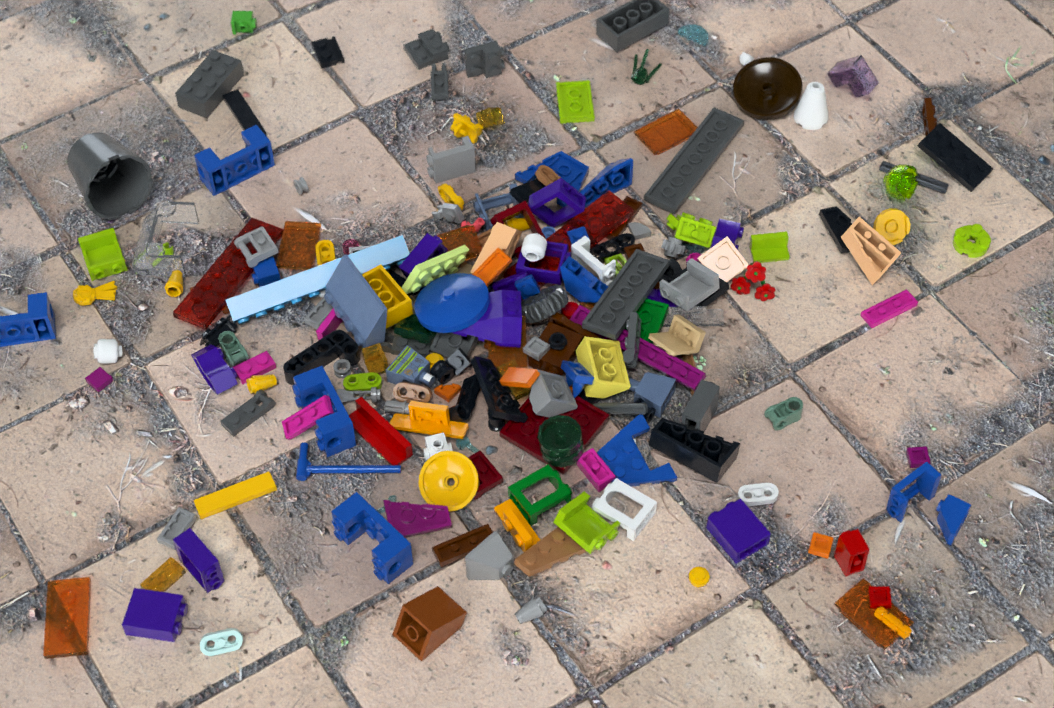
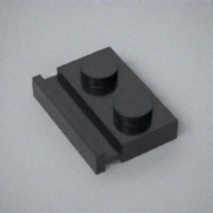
M332 36V39L324 38L311 42L321 69L337 65L338 62L345 63L335 36Z

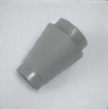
M533 597L514 614L519 623L522 624L544 616L543 613L547 612V609L540 597L535 599Z

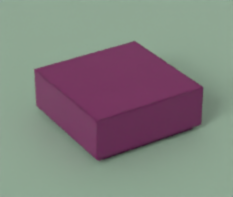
M101 367L85 378L86 382L97 392H100L113 382L112 376Z
M927 446L908 447L906 449L910 468H918L926 461L931 464Z

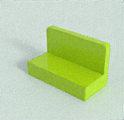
M787 231L751 235L749 247L753 262L765 263L789 260L790 255L787 248L789 236Z

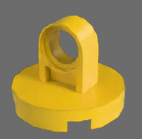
M889 208L877 215L873 229L892 245H896L903 241L906 234H909L911 224L904 212L896 208Z

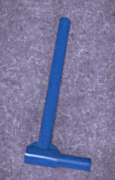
M303 442L300 444L296 479L305 481L311 476V473H401V465H311L307 460L308 443Z

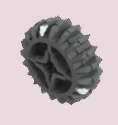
M553 285L540 290V293L526 298L521 303L522 318L526 323H534L561 311L569 300L566 291L561 285Z

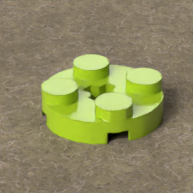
M980 224L966 225L955 230L953 247L961 255L963 253L968 254V257L971 258L981 257L986 254L990 247L991 238Z

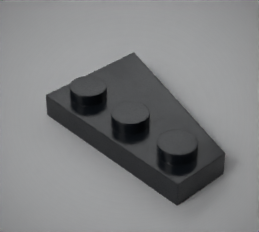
M837 206L820 209L819 216L841 254L850 252L841 236L852 225L851 219Z

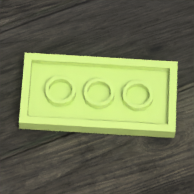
M462 245L416 265L401 288L406 294L415 293L437 278L457 273L458 266L466 260L469 248L466 245Z

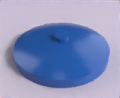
M454 273L437 278L426 285L418 294L414 309L419 323L426 329L438 333H451L476 323L489 307L490 294L486 284L479 277L467 273Z

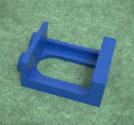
M926 461L893 486L886 507L889 515L901 523L911 498L919 492L929 501L934 498L941 474ZM916 480V483L910 486L907 490H905L903 493L900 492L910 483Z

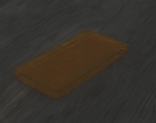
M90 577L48 581L43 653L45 659L88 655L91 597Z

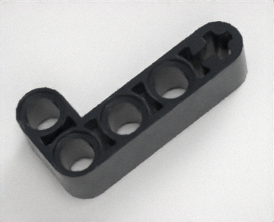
M339 329L329 333L284 363L283 370L286 382L294 385V376L319 366L325 367L337 358L348 360L350 366L357 365L360 361L357 343L343 330Z

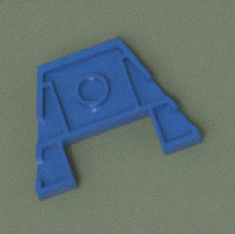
M560 151L543 159L542 163L536 166H529L528 170L524 172H516L515 179L523 184L537 178L535 172L538 167L545 165L580 192L588 175L589 167ZM557 198L558 205L562 207L567 206L565 202Z
M643 414L635 417L597 451V454L615 475L611 483L616 478L631 487L640 486V484L645 483L659 484L664 481H677V476L670 463L650 470L633 438L650 430Z

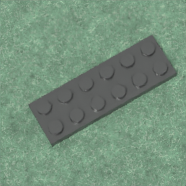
M636 249L584 319L582 328L617 340L626 327L627 319H630V312H637L670 266L669 260Z

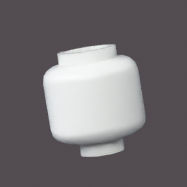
M537 233L527 235L523 240L522 255L532 262L541 260L545 256L547 248L546 239Z
M99 339L97 344H94V359H97L101 364L116 363L118 357H122V345H118L116 339Z

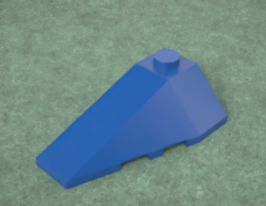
M632 158L620 159L610 163L580 191L586 197L585 208L632 185Z

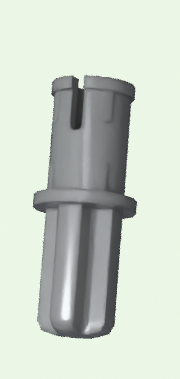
M387 400L385 402L384 409L386 412L410 415L409 403L407 401Z

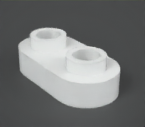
M772 483L750 484L740 487L737 498L738 500L741 498L747 506L772 504L777 500L779 491Z

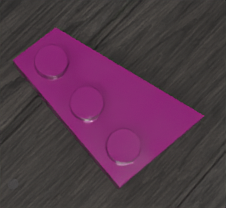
M383 500L387 521L404 537L452 528L448 506L409 504V502L399 503Z

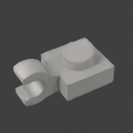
M444 203L443 206H437V212H431L434 219L445 217L447 221L462 223L465 219L459 205Z

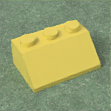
M585 336L575 351L578 363H581L594 377L592 385L585 384L584 386L586 397L604 399L630 389L631 385L623 360L620 342Z

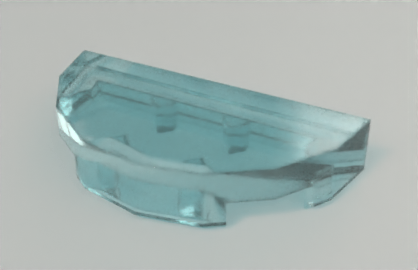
M685 25L678 29V35L707 46L709 40L708 32L701 26Z

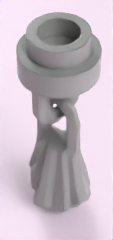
M371 387V391L336 390L342 403L355 401L359 397L371 399L372 403H377V401L381 400V389H377V387Z

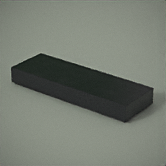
M538 179L512 188L509 193L519 203L524 201L528 203L530 195L546 186Z

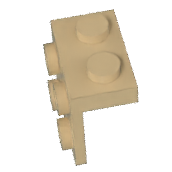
M674 315L668 332L650 333L648 338L653 341L654 345L662 347L671 356L690 355L692 353H699L706 332L681 315Z

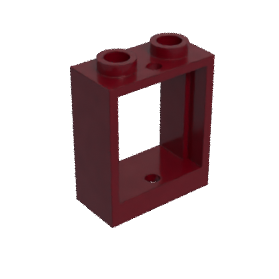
M526 201L495 214L490 220L494 226L497 222L504 224V221L523 214L532 233L540 234L545 238ZM522 246L516 247L512 258L515 256L519 258Z

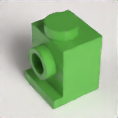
M253 11L232 12L231 27L233 35H236L237 32L253 33L254 28L257 27V20L253 17Z

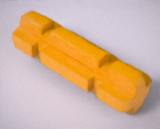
M879 607L875 610L874 616L878 620H882V623L895 633L897 632L903 639L910 636L912 629L906 624L903 625L904 623L893 614H888L885 608Z

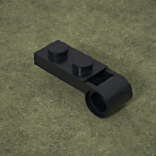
M476 374L464 379L457 404L449 408L450 421L462 422L470 417L480 390Z

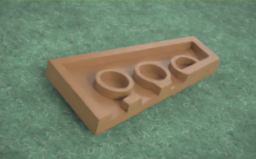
M557 527L517 557L514 565L530 577L551 568L552 564L557 562L563 563L573 555L578 554L579 556L586 553V550L562 529Z

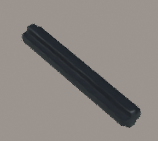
M883 161L880 165V171L941 193H946L948 190V183Z

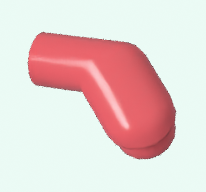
M477 218L473 224H470L469 221L467 223L463 221L460 229L465 234H476L485 224V221L482 218Z

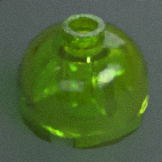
M907 164L892 167L884 177L887 193L897 200L906 201V197L910 199L917 187V182L914 181L915 176H918L916 168Z

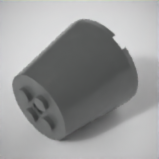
M101 132L87 134L78 139L69 151L67 158L68 168L87 206L97 216L106 219H118L121 215L135 212L149 197L153 187L151 168L142 158L108 134Z

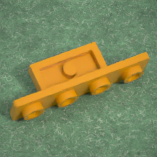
M410 401L408 405L410 415L395 413L390 421V424L396 430L430 435L444 433L445 437L463 439L469 428L468 423L450 421L448 406Z
M508 499L494 507V511L502 521L504 528L507 532H510L516 545L523 552L541 540L512 499Z

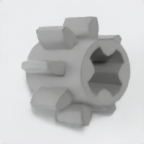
M669 236V240L664 239L661 247L665 250L664 254L675 258L678 257V254H683L686 247L682 244L683 240L673 236Z

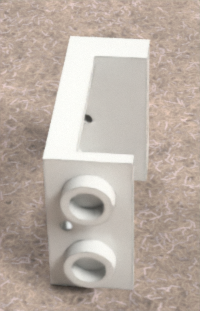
M586 236L582 237L571 245V257L583 267L589 265L598 274L600 280L609 287L615 278L616 260H612L607 265L601 263L590 254V239Z
M616 478L612 484L609 483L605 487L604 494L600 498L597 497L592 508L597 514H601L612 522L619 521V526L627 530V538L634 541L655 515L657 502ZM616 492L626 495L643 506L634 519L608 504Z

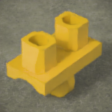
M455 113L453 115L454 121L450 128L454 131V136L457 138L469 136L473 144L476 143L478 136L482 134L483 126L479 123H472L470 117L466 115L461 116Z

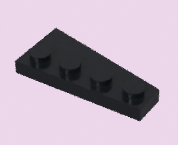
M474 356L471 363L491 417L525 423L528 416L526 413H521L519 402L517 399L513 400L510 396V388L502 386L499 382L502 376L492 360Z

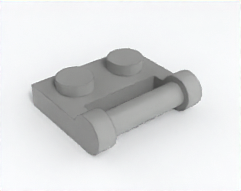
M263 226L236 238L234 241L235 246L245 256L246 263L252 268L257 266L258 262L279 253L277 246ZM250 242L257 253L252 255L246 244Z

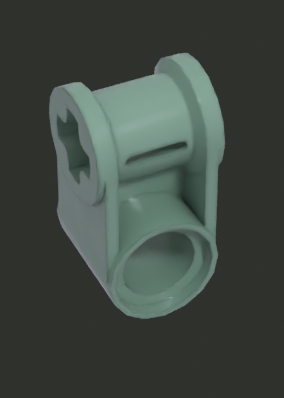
M224 331L220 333L218 337L220 349L230 368L234 367L237 363L249 359L245 348L240 344L233 332Z
M790 397L767 408L764 416L770 419L774 430L779 431L801 419L803 402L800 398Z

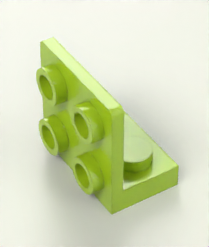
M682 212V215L677 214L676 218L679 219L674 238L710 248L716 227L712 225L713 222L701 217L699 220H695V216Z

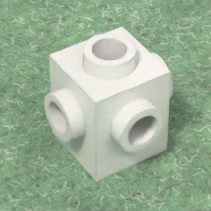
M444 433L425 437L426 448L423 449L425 460L442 451H453L452 445L447 443Z

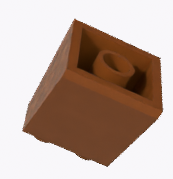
M437 586L402 605L392 635L422 662L462 627L467 612Z

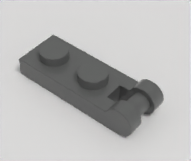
M258 390L254 397L220 421L221 425L234 437L271 410L276 402L271 397L268 398L264 390Z

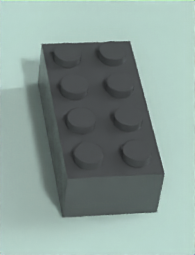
M631 0L596 19V34L612 49L619 52L669 24V8L659 0Z
M212 50L176 91L178 107L208 118L223 101L222 95L229 93L244 76L242 61Z

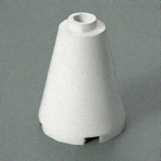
M811 82L807 85L794 111L795 123L803 125L802 128L817 130L822 128V125L827 124L829 115L824 86L819 82Z

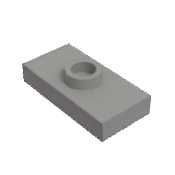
M323 298L304 318V323L318 329L333 309L332 305H329L325 298Z
M179 507L158 536V543L176 550L173 539L191 528L197 519V515Z

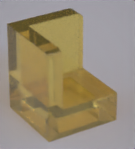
M500 107L487 108L476 113L477 121L483 126V130L495 125L505 124Z
M380 343L363 348V361L368 373L374 372L379 375L386 373L388 362Z

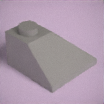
M538 370L540 375L533 383L529 397L532 409L536 415L550 418L578 407L564 376Z
M496 531L465 556L466 576L469 580H500L504 575H509L514 567L513 555Z

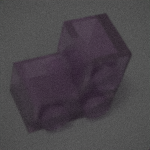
M862 55L837 62L827 73L835 87L848 84L856 98L868 95L879 83Z

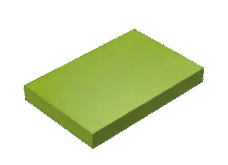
M590 80L556 82L560 123L594 121Z

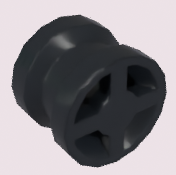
M443 360L436 362L430 370V374L438 378L441 384L448 383L455 373L454 369L447 367V363Z

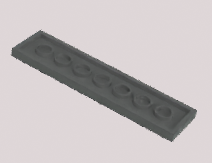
M714 107L645 193L644 200L676 214L744 126V120Z

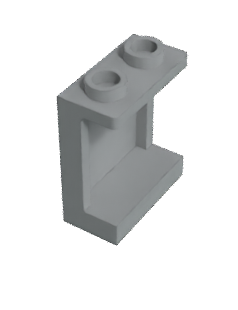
M469 136L462 137V146L439 153H434L432 147L428 148L429 155H426L429 167L427 171L429 177H433L436 184L476 172L475 150Z
M694 259L687 261V271L670 283L663 279L660 281L661 295L686 311H689L720 289L719 274Z

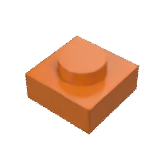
M813 532L808 553L828 559L834 537Z

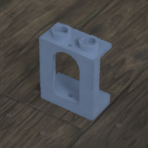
M516 183L509 185V192L512 188L517 187ZM476 193L473 206L475 212H479L478 217L485 221L484 227L487 231L492 229L493 225L485 211L512 203L515 206L519 202L510 193L480 200L478 193ZM520 214L514 218H524V216Z

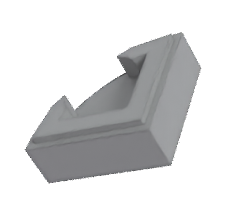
M636 222L628 223L629 231L635 237V240L651 236V230L647 226Z

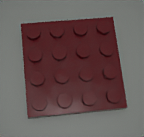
M577 396L574 398L578 405L576 409L550 418L539 416L533 411L528 397L519 408L521 413H526L528 416L526 422L509 420L499 434L500 437L545 464H549L550 467L560 473L565 474L576 461V457L581 455L607 423L610 415Z

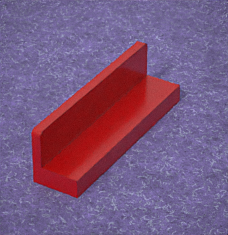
M359 397L355 400L356 410L349 417L353 422L354 430L390 465H400L413 456L412 444L364 398Z

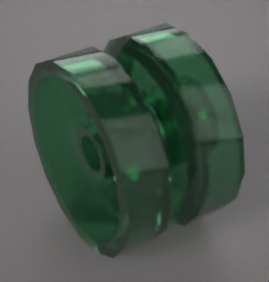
M565 415L552 416L546 419L539 427L537 435L541 456L548 464L556 467H566L580 459L583 454L584 444L581 427L575 419Z

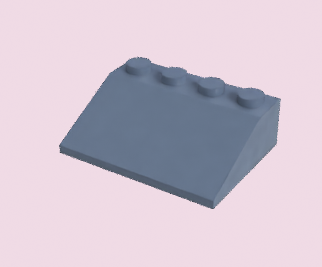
M343 255L326 285L324 298L329 305H332L336 316L343 320L346 330L348 332L351 331L354 335L357 345H361L366 351L385 342L387 308L348 255Z

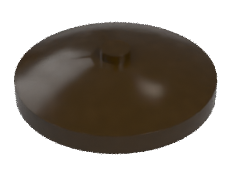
M772 57L756 59L746 64L737 73L733 83L734 100L740 110L750 117L760 120L778 119L790 113L798 105L802 96V79L796 68L782 59Z

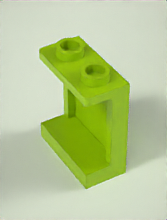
M114 228L78 238L92 281L127 271Z
M584 491L559 510L553 523L591 554L596 549L601 550L607 540L612 541L618 535L619 531L617 529L620 522L616 521L610 525L587 505L590 495Z

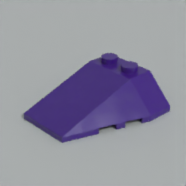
M499 290L489 292L490 304L485 314L473 325L460 331L451 332L467 337V334L478 337L479 341L483 342L485 339L496 342L495 345L501 347H521V291Z

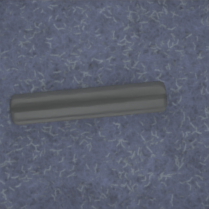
M646 403L593 404L608 414L648 413V405Z

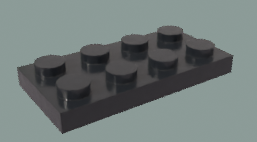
M941 123L917 145L970 192L994 169Z

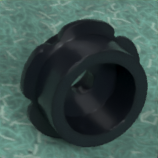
M560 332L553 333L548 340L551 349L562 350L567 345V339Z

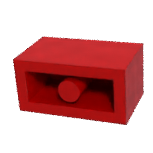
M858 529L844 531L838 538L834 558L845 577L864 570L870 550Z

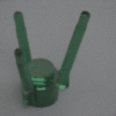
M646 49L638 69V55L636 54L634 57L631 79L637 85L649 83L650 78L662 66L659 63L648 75L644 65L649 49Z

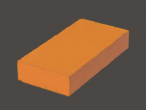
M497 248L472 275L482 279L488 287L512 262V259L500 248Z
M509 367L499 382L502 386L530 388L540 373L537 369Z

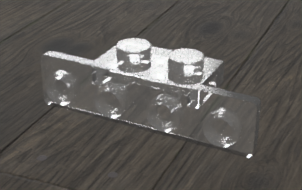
M694 306L689 311H686L681 307H668V313L662 327H670L674 315H681L696 326H724L723 309H707L706 306Z

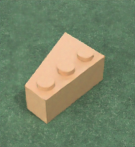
M860 217L841 236L872 286L901 254L898 249Z
M497 222L492 227L491 234L470 272L474 273L497 248H500L512 259L522 231ZM508 266L500 273V275L494 280V282L504 279Z

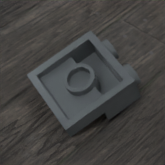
M434 29L419 33L417 40L403 44L405 52L418 70L448 59L449 45L447 42H442L440 32H435Z
M497 41L464 49L465 71L468 78L481 74L489 78L502 74V69H505L504 61L501 59V57H504V50Z
M437 332L429 350L449 358L457 349L461 348L469 357L479 340L478 337L468 334L465 337L454 333Z

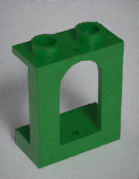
M549 464L508 487V498L512 499L530 526L537 523V516L564 500L567 503L571 501V488L568 484L562 482L558 471L553 470ZM548 478L556 488V491L531 505L521 491L542 479Z

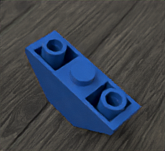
M570 256L560 267L566 291L580 302L597 303L608 288L606 284Z

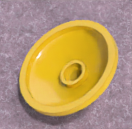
M442 451L436 453L424 463L419 474V489L424 500L428 504L448 506L449 512L457 511L467 506L473 500L478 490L479 477L477 469L468 457L459 452ZM453 478L455 483L450 486L449 480Z

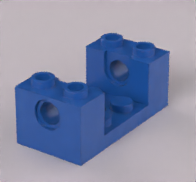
M257 125L241 132L246 148L222 160L217 157L210 147L194 155L199 178L213 196L275 166L271 141Z
M47 292L28 295V313L0 316V347L56 339L55 314Z
M323 366L294 376L292 389L296 396L294 399L298 408L302 407L303 409L324 395L330 397L334 413L316 420L317 428L314 429L318 439L316 442L319 450L324 451L326 456L330 457L356 446L353 422Z
M357 492L331 511L332 524L335 529L334 535L339 541L343 540L347 545H350L366 532L371 539L375 538L379 542V545L372 549L374 574L379 580L383 579L387 584H390L413 565L411 543Z

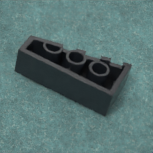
M661 418L651 430L649 446L717 483L737 459L740 443L724 441L723 437L717 435L716 437L705 435L704 431L698 429L690 430L687 429L686 425Z

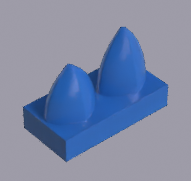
M562 360L560 368L566 373V382L569 387L572 385L573 397L576 398L583 390L585 384L592 385L594 377L581 363Z

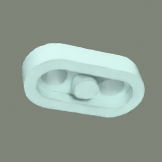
M236 628L207 633L200 640V650L207 656L235 651L242 645V634ZM233 635L236 637V639L234 641H229L228 637ZM212 640L215 642V644L213 646H208L207 642Z

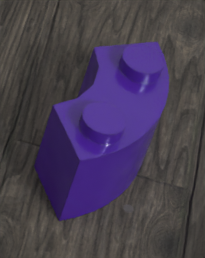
M719 219L711 248L728 237L738 250V238H742L744 227H741L742 223Z
M210 344L191 354L203 378L217 395L238 384L235 379L237 374L234 368H230L224 361L223 352L219 347L217 348Z

